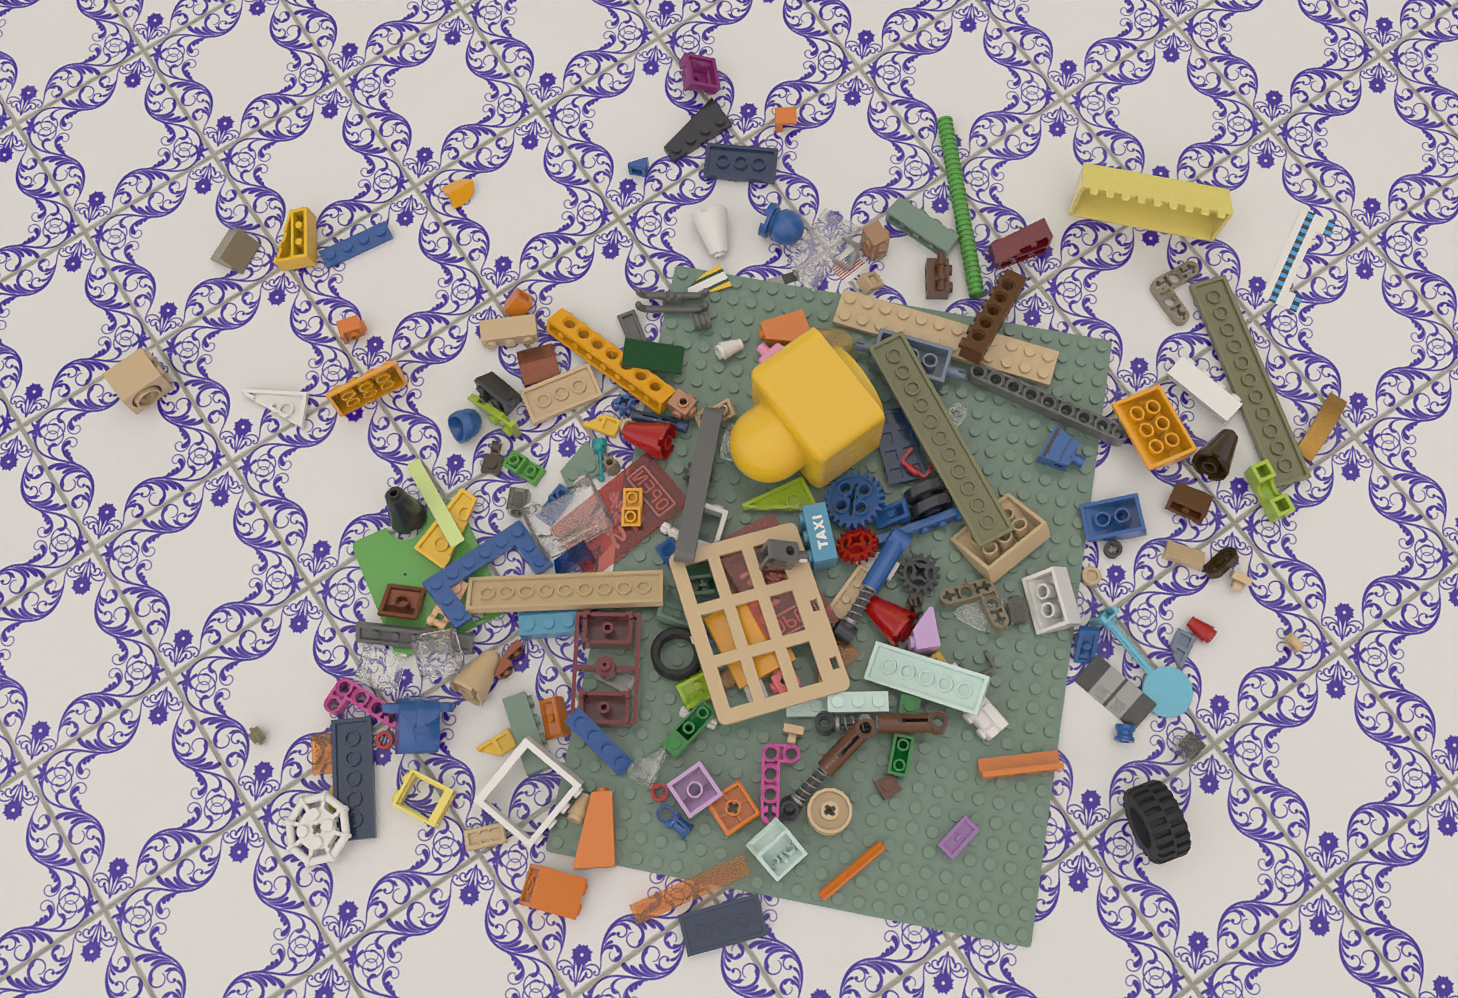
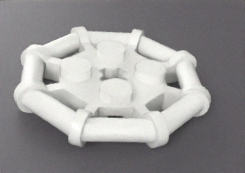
M324 790L322 793L299 797L297 805L287 820H284L287 834V852L295 855L308 868L326 862H335L348 839L352 837V834H350L348 805L342 804L327 790ZM321 801V806L318 808H312L310 805L311 803ZM329 804L337 810L335 813L328 809ZM305 809L306 813L300 822H296L302 810ZM339 818L341 821V831L337 827V822H339ZM321 824V833H316V826ZM294 826L298 827L296 833L299 837V840L297 841L295 840ZM338 836H340V838L338 839L337 843H336L335 846L332 848V845H333V843L335 842L336 838H337ZM305 845L309 849V854L307 855L299 847ZM320 849L326 850V854L316 856L317 851Z

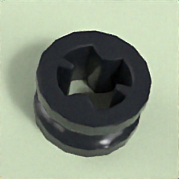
M1117 540L1108 541L1103 548L1104 555L1109 559L1117 558L1123 550L1122 544ZM1109 545L1117 548L1116 554L1108 550L1110 548Z

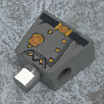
M768 539L759 550V570H791L798 562L806 563L808 553L807 551L798 550L797 542Z

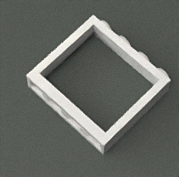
M528 735L473 801L530 848L533 844L538 845L545 837L542 833L546 828L551 830L558 820L555 817L558 813H565L571 805L568 801L572 796L575 798L579 796L583 791L581 785L584 781ZM527 749H530L573 785L532 837L486 800Z

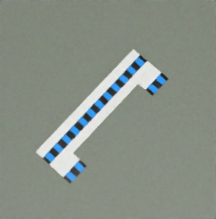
M1301 208L1262 298L1297 312L1303 297L1289 292L1315 232L1330 237L1335 222Z

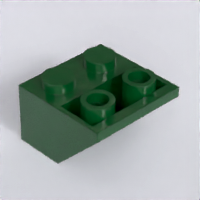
M708 560L686 566L696 599L719 597Z

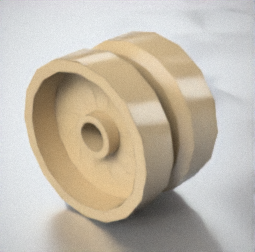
M824 788L817 791L810 798L806 809L807 820L815 832L824 836H834L841 833L848 826L852 817V805L849 798L842 791L835 788ZM826 809L832 810V816L830 814L825 815Z

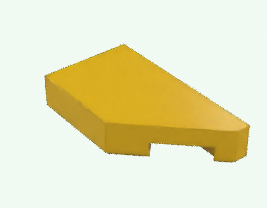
M506 729L476 747L479 752L502 757L517 748V744L510 730Z

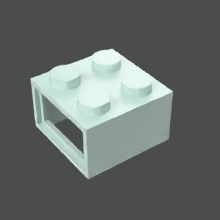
M777 817L745 845L776 882L808 854Z

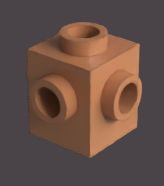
M679 388L667 402V407L671 414L679 420L687 421L698 410L695 396L689 392L685 393Z

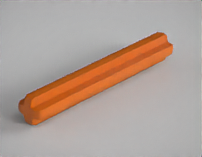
M880 841L876 842L818 892L819 896L824 901L832 896L885 851L886 848Z

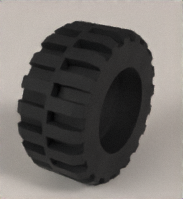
M1153 779L1127 789L1123 796L1125 815L1133 832L1132 834L1136 838L1139 847L1143 850L1144 855L1151 862L1159 865L1186 855L1191 849L1190 832L1188 831V825L1179 807V803L1174 798L1173 793L1168 790V787L1161 781Z

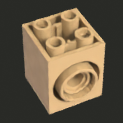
M139 348L102 374L120 400L136 415L174 389L170 383L173 380L164 372L159 361L149 351L146 353L142 348Z

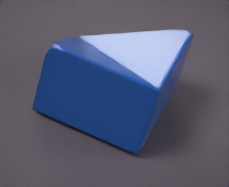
M648 157L628 163L630 175L647 177L649 168Z

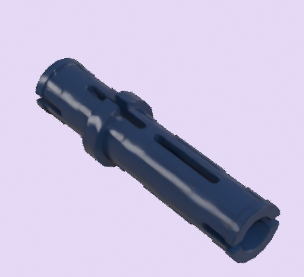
M634 409L631 420L637 422L671 423L675 425L676 431L687 433L689 428V421L674 419L670 415L666 417Z

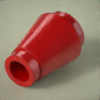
M1194 616L1186 624L1202 643L1206 642L1209 644L1217 634L1214 626Z

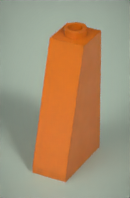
M596 788V792H591L573 864V869L575 870L617 867L614 793L609 791V788Z

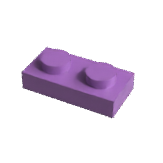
M964 815L938 843L937 847L953 860L980 829Z

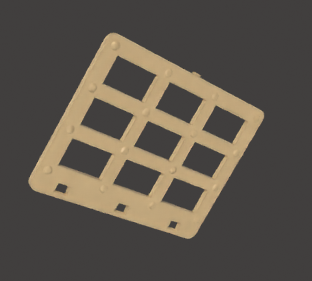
M786 523L697 547L694 564L708 560L719 595L718 599L697 604L686 570V566L691 564L674 562V554L669 558L671 572L691 633L690 639L695 646L715 714L721 725H730L846 691L850 685L808 559L806 563L798 562L793 569L785 570L787 580L769 585L765 584L762 572L759 570V563L754 548L764 545L768 539L797 542L798 549L805 551L798 529L793 523ZM742 551L754 589L731 594L720 557ZM792 592L804 630L783 636L770 597ZM816 600L819 610L813 612L810 602ZM758 601L770 640L748 646L736 607ZM724 610L736 649L713 656L701 616ZM809 642L822 682L800 688L787 648ZM775 652L787 692L765 698L752 658ZM836 657L839 666L837 669H833L830 659ZM740 662L753 702L730 708L718 668Z

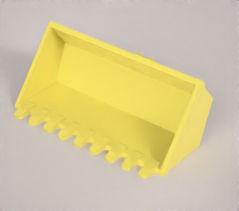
M1083 163L1068 212L1069 216L1209 242L1215 240L1234 214L1229 189Z

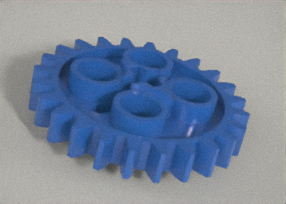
M850 470L849 476L843 472V478L837 477L836 483L830 482L832 488H825L828 494H824L823 497L826 500L824 502L829 520H833L832 522L835 526L839 524L841 529L846 525L848 531L851 530L852 526L858 531L860 525L866 529L865 523L868 522L870 525H873L872 519H879L877 513L883 514L881 507L885 506L883 500L886 499L883 493L884 489L882 486L880 487L879 480L875 481L874 475L869 477L868 472H865L863 476L860 470L857 471L856 475ZM847 488L850 489L849 492L843 493V491H844L845 489H847ZM863 491H869L868 494L862 495ZM842 506H847L845 510H839ZM866 508L864 512H858L859 509Z

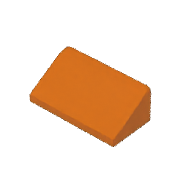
M553 696L539 701L546 740L570 735V728L564 723L567 720L564 698L562 696Z

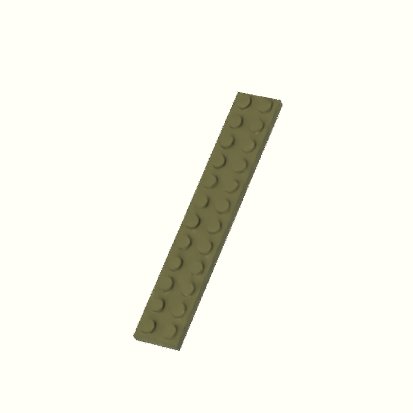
M1226 275L1191 284L1189 290L1230 388L1241 399L1242 406L1239 409L1261 461L1268 459L1277 475L1274 478L1276 488L1311 478L1312 476Z
M903 331L868 347L869 353L935 471L942 479L945 489L978 548L980 549L1015 530Z

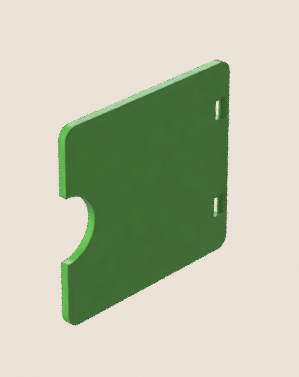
M451 500L444 502V504L447 506ZM430 509L426 510L427 519L421 531L411 539H397L389 533L387 528H384L354 542L353 551L377 610H379L388 583L424 588L422 582L442 570L414 549V546L436 520ZM469 522L462 534L464 541L457 545L448 565L478 547ZM485 566L470 577L491 576L488 567ZM469 577L465 579L464 582L468 583ZM427 590L423 611L416 621L380 616L383 624L438 629L435 626L426 625L428 616L436 606L435 601ZM467 593L465 594V596H464V598H463V600H462V602H461V603L464 605L465 608H466ZM504 612L483 613L484 618L475 622L472 619L457 630L450 623L446 630L466 632L503 615ZM470 613L471 616H474V615L478 614V613ZM439 614L437 619L442 621L445 616ZM392 646L395 655L401 659L425 650Z

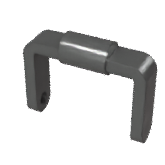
M985 650L983 653L991 668L979 673L989 676L990 673L995 671L996 666L987 650ZM962 663L958 664L959 667L964 668Z

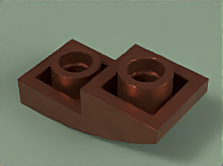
M518 639L511 644L499 661L495 671V675L499 680L502 678L506 679L513 673L515 666L511 663V660H516L523 654L525 648Z

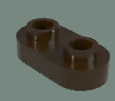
M1233 547L1221 549L1205 564L1204 571L1206 576L1210 579H1218L1223 576L1239 560L1236 549Z

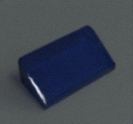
M582 540L554 560L556 574L570 573L593 557L585 540Z

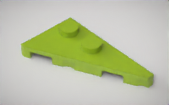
M473 393L467 398L489 416L488 420L495 426L497 424L502 427L501 430L507 436L511 437L512 435L517 439L522 434L514 419L510 420L503 412L489 403L485 404L480 397Z
M801 476L741 504L743 510L801 511L802 506L815 504L816 502Z

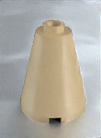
M492 649L490 651H483L449 683L450 687L455 692L459 690L463 694L461 697L477 706L483 705L495 678L496 668L501 660L499 653Z

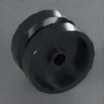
M940 477L920 482L903 493V497L907 499L908 505H912L910 513L913 520L919 521L936 515L953 505L950 495L943 493L945 485Z

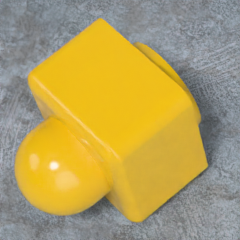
M812 327L753 368L751 372L752 407L735 422L729 440L730 453L735 465L750 479L763 483H774L787 479L797 471H800L813 487L822 488L879 447L885 416L881 400L875 388L856 361L839 346H830L822 334L815 327Z

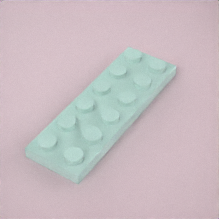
M876 641L863 679L979 716L991 677Z

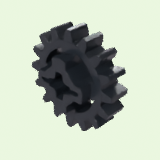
M913 553L912 559L907 556L905 557L906 563L901 562L900 567L903 569H899L898 574L902 576L899 577L898 581H904L902 588L908 587L909 594L914 590L917 594L922 591L923 595H926L927 589L932 592L934 590L933 586L939 584L935 579H940L941 577L937 573L940 571V567H935L937 561L933 560L931 562L930 555L924 558L923 553H920L919 557ZM907 568H909V571L911 572V575L908 578L906 575ZM929 571L932 572V579H931V581L929 580L930 578L928 577ZM916 572H918V573L922 572V573H923L922 576H920V575H919V576H916L915 574H916Z

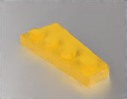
M463 488L458 491L446 506L461 534H463L478 501L475 496ZM435 520L414 546V549L443 569L448 566L457 545L451 548Z

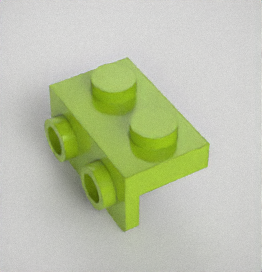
M702 670L675 683L687 709H694L702 699L704 701L711 700Z

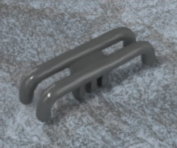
M640 287L635 290L637 296L643 299H663V306L643 305L640 301H637L635 303L636 309L644 313H702L709 308V303L706 301L700 306H682V299L698 300L706 298L710 292L708 288H704L701 292H646Z

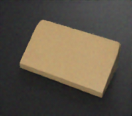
M1167 540L1162 558L1200 571L1204 566L1205 552Z

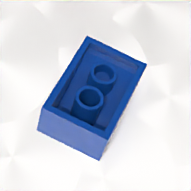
M1138 493L1079 505L1087 542L1123 540L1147 535Z

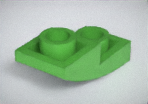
M515 450L511 451L502 464L509 471L535 487L547 472L544 468L533 463L526 456Z

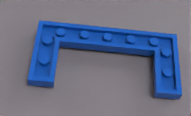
M520 520L422 582L424 588L455 630L471 621L472 616L466 611L464 605L451 588L511 549L516 548L535 575L542 574L553 567L551 560Z

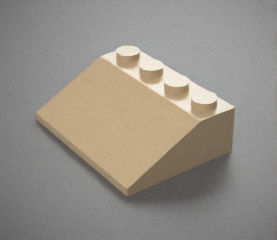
M1006 493L998 501L1015 529L1013 532L980 549L967 526L950 538L951 542L983 577L993 583L1051 537L1047 522L1010 493Z

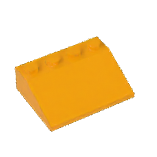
M396 359L388 360L377 368L367 370L365 374L359 377L349 379L343 385L334 386L325 396L340 417L407 385L408 382Z
M1160 384L1111 404L1148 471L1178 463L1189 458L1197 450Z
M758 601L736 607L748 646L770 640ZM724 610L713 613L703 619L720 653L736 649ZM787 648L791 663L793 664L796 657L791 648ZM775 652L752 658L758 678L761 680L773 675L774 671L780 669ZM740 662L727 665L739 690L747 686Z

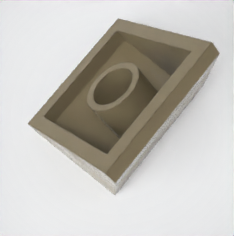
M240 228L229 229L210 259L237 273L243 274L261 244Z

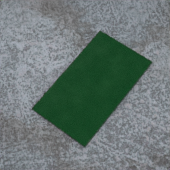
M625 338L622 366L681 375L684 347Z

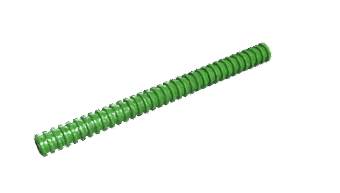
M942 116L937 119L938 132L940 134L939 138L949 184L948 187L950 189L949 192L951 194L950 198L952 199L951 203L953 204L952 208L957 234L959 235L958 240L963 260V269L965 271L964 275L966 276V285L968 287L967 291L969 292L968 296L970 298H979L985 294V291L983 290V280L980 274L981 270L979 269L980 264L976 244L974 243L975 238L968 207L969 204L967 202L968 199L966 197L967 193L965 192L966 188L964 187L965 183L955 137L956 134L952 122L953 118L951 116Z

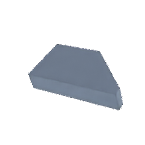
M1180 628L1176 630L1169 645L1179 670L1183 668L1197 638Z

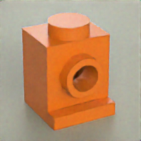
M358 315L336 321L340 338L345 345L349 344L348 340H357L364 336L365 331H367L365 321H361Z

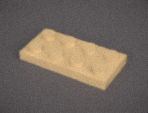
M589 363L519 391L533 425L603 398Z

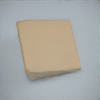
M876 271L864 273L856 281L864 295H869L884 286Z

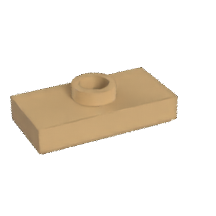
M500 823L463 831L466 851L508 843L505 827Z

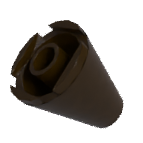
M1223 429L1194 454L1191 463L1195 471L1201 476L1204 473L1208 476L1207 479L1212 481L1224 480L1230 472L1238 442L1237 434L1231 429Z

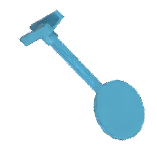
M1113 605L1100 610L1101 614L1090 619L1088 622L1092 627L1104 625L1108 631L1110 630L1147 674L1141 691L1157 704L1151 712L1163 718H1172L1183 714L1191 705L1193 697L1192 684L1188 677L1179 669L1170 666L1153 669L1113 619L1120 612L1119 609Z

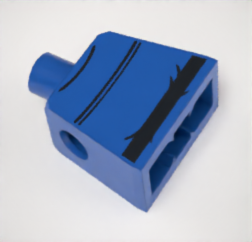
M1055 425L1036 462L1066 471L1070 463L1081 468L1086 458L1076 453L1080 443Z

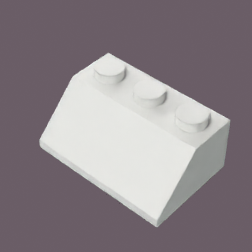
M1053 566L1022 578L1037 635L1065 630L1082 624L1066 567Z

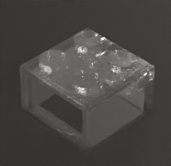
M455 628L418 634L411 643L421 680L459 674L465 665Z
M364 644L353 682L397 693L408 655Z

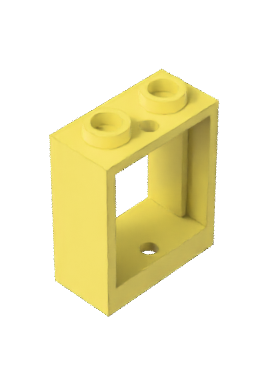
M411 768L410 772H406L402 779L403 785L400 790L394 793L392 806L438 829L457 792ZM417 778L444 791L430 818L403 805Z

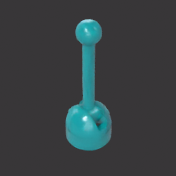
M595 438L592 440V448L598 453V481L602 483L605 481L602 453L607 449V439Z

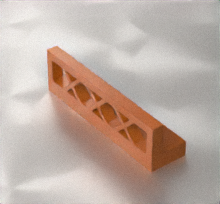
M1058 750L977 759L980 780L1057 772L1064 769V763L1059 760Z

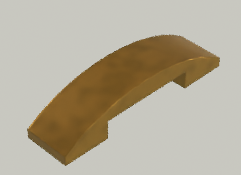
M1331 392L1298 444L1303 458L1308 462H1311L1316 456L1347 404L1345 400Z

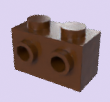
M1177 481L1164 509L1201 524L1214 497Z

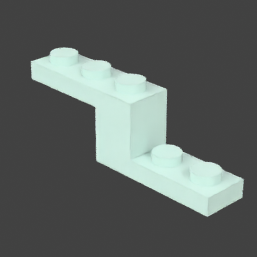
M888 691L837 693L786 708V718L816 717L822 711H828L840 717L843 715L846 717L848 713H888Z

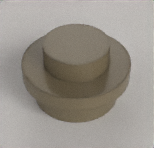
M258 726L249 728L251 733L248 736L254 744L257 742L259 745L263 744L262 741L266 737Z

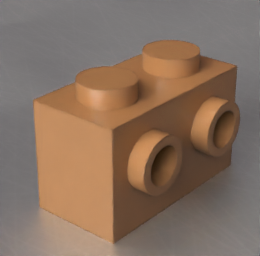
M879 220L862 229L861 250L866 258L868 257L871 262L876 259H883L887 254L890 233L887 228H883Z

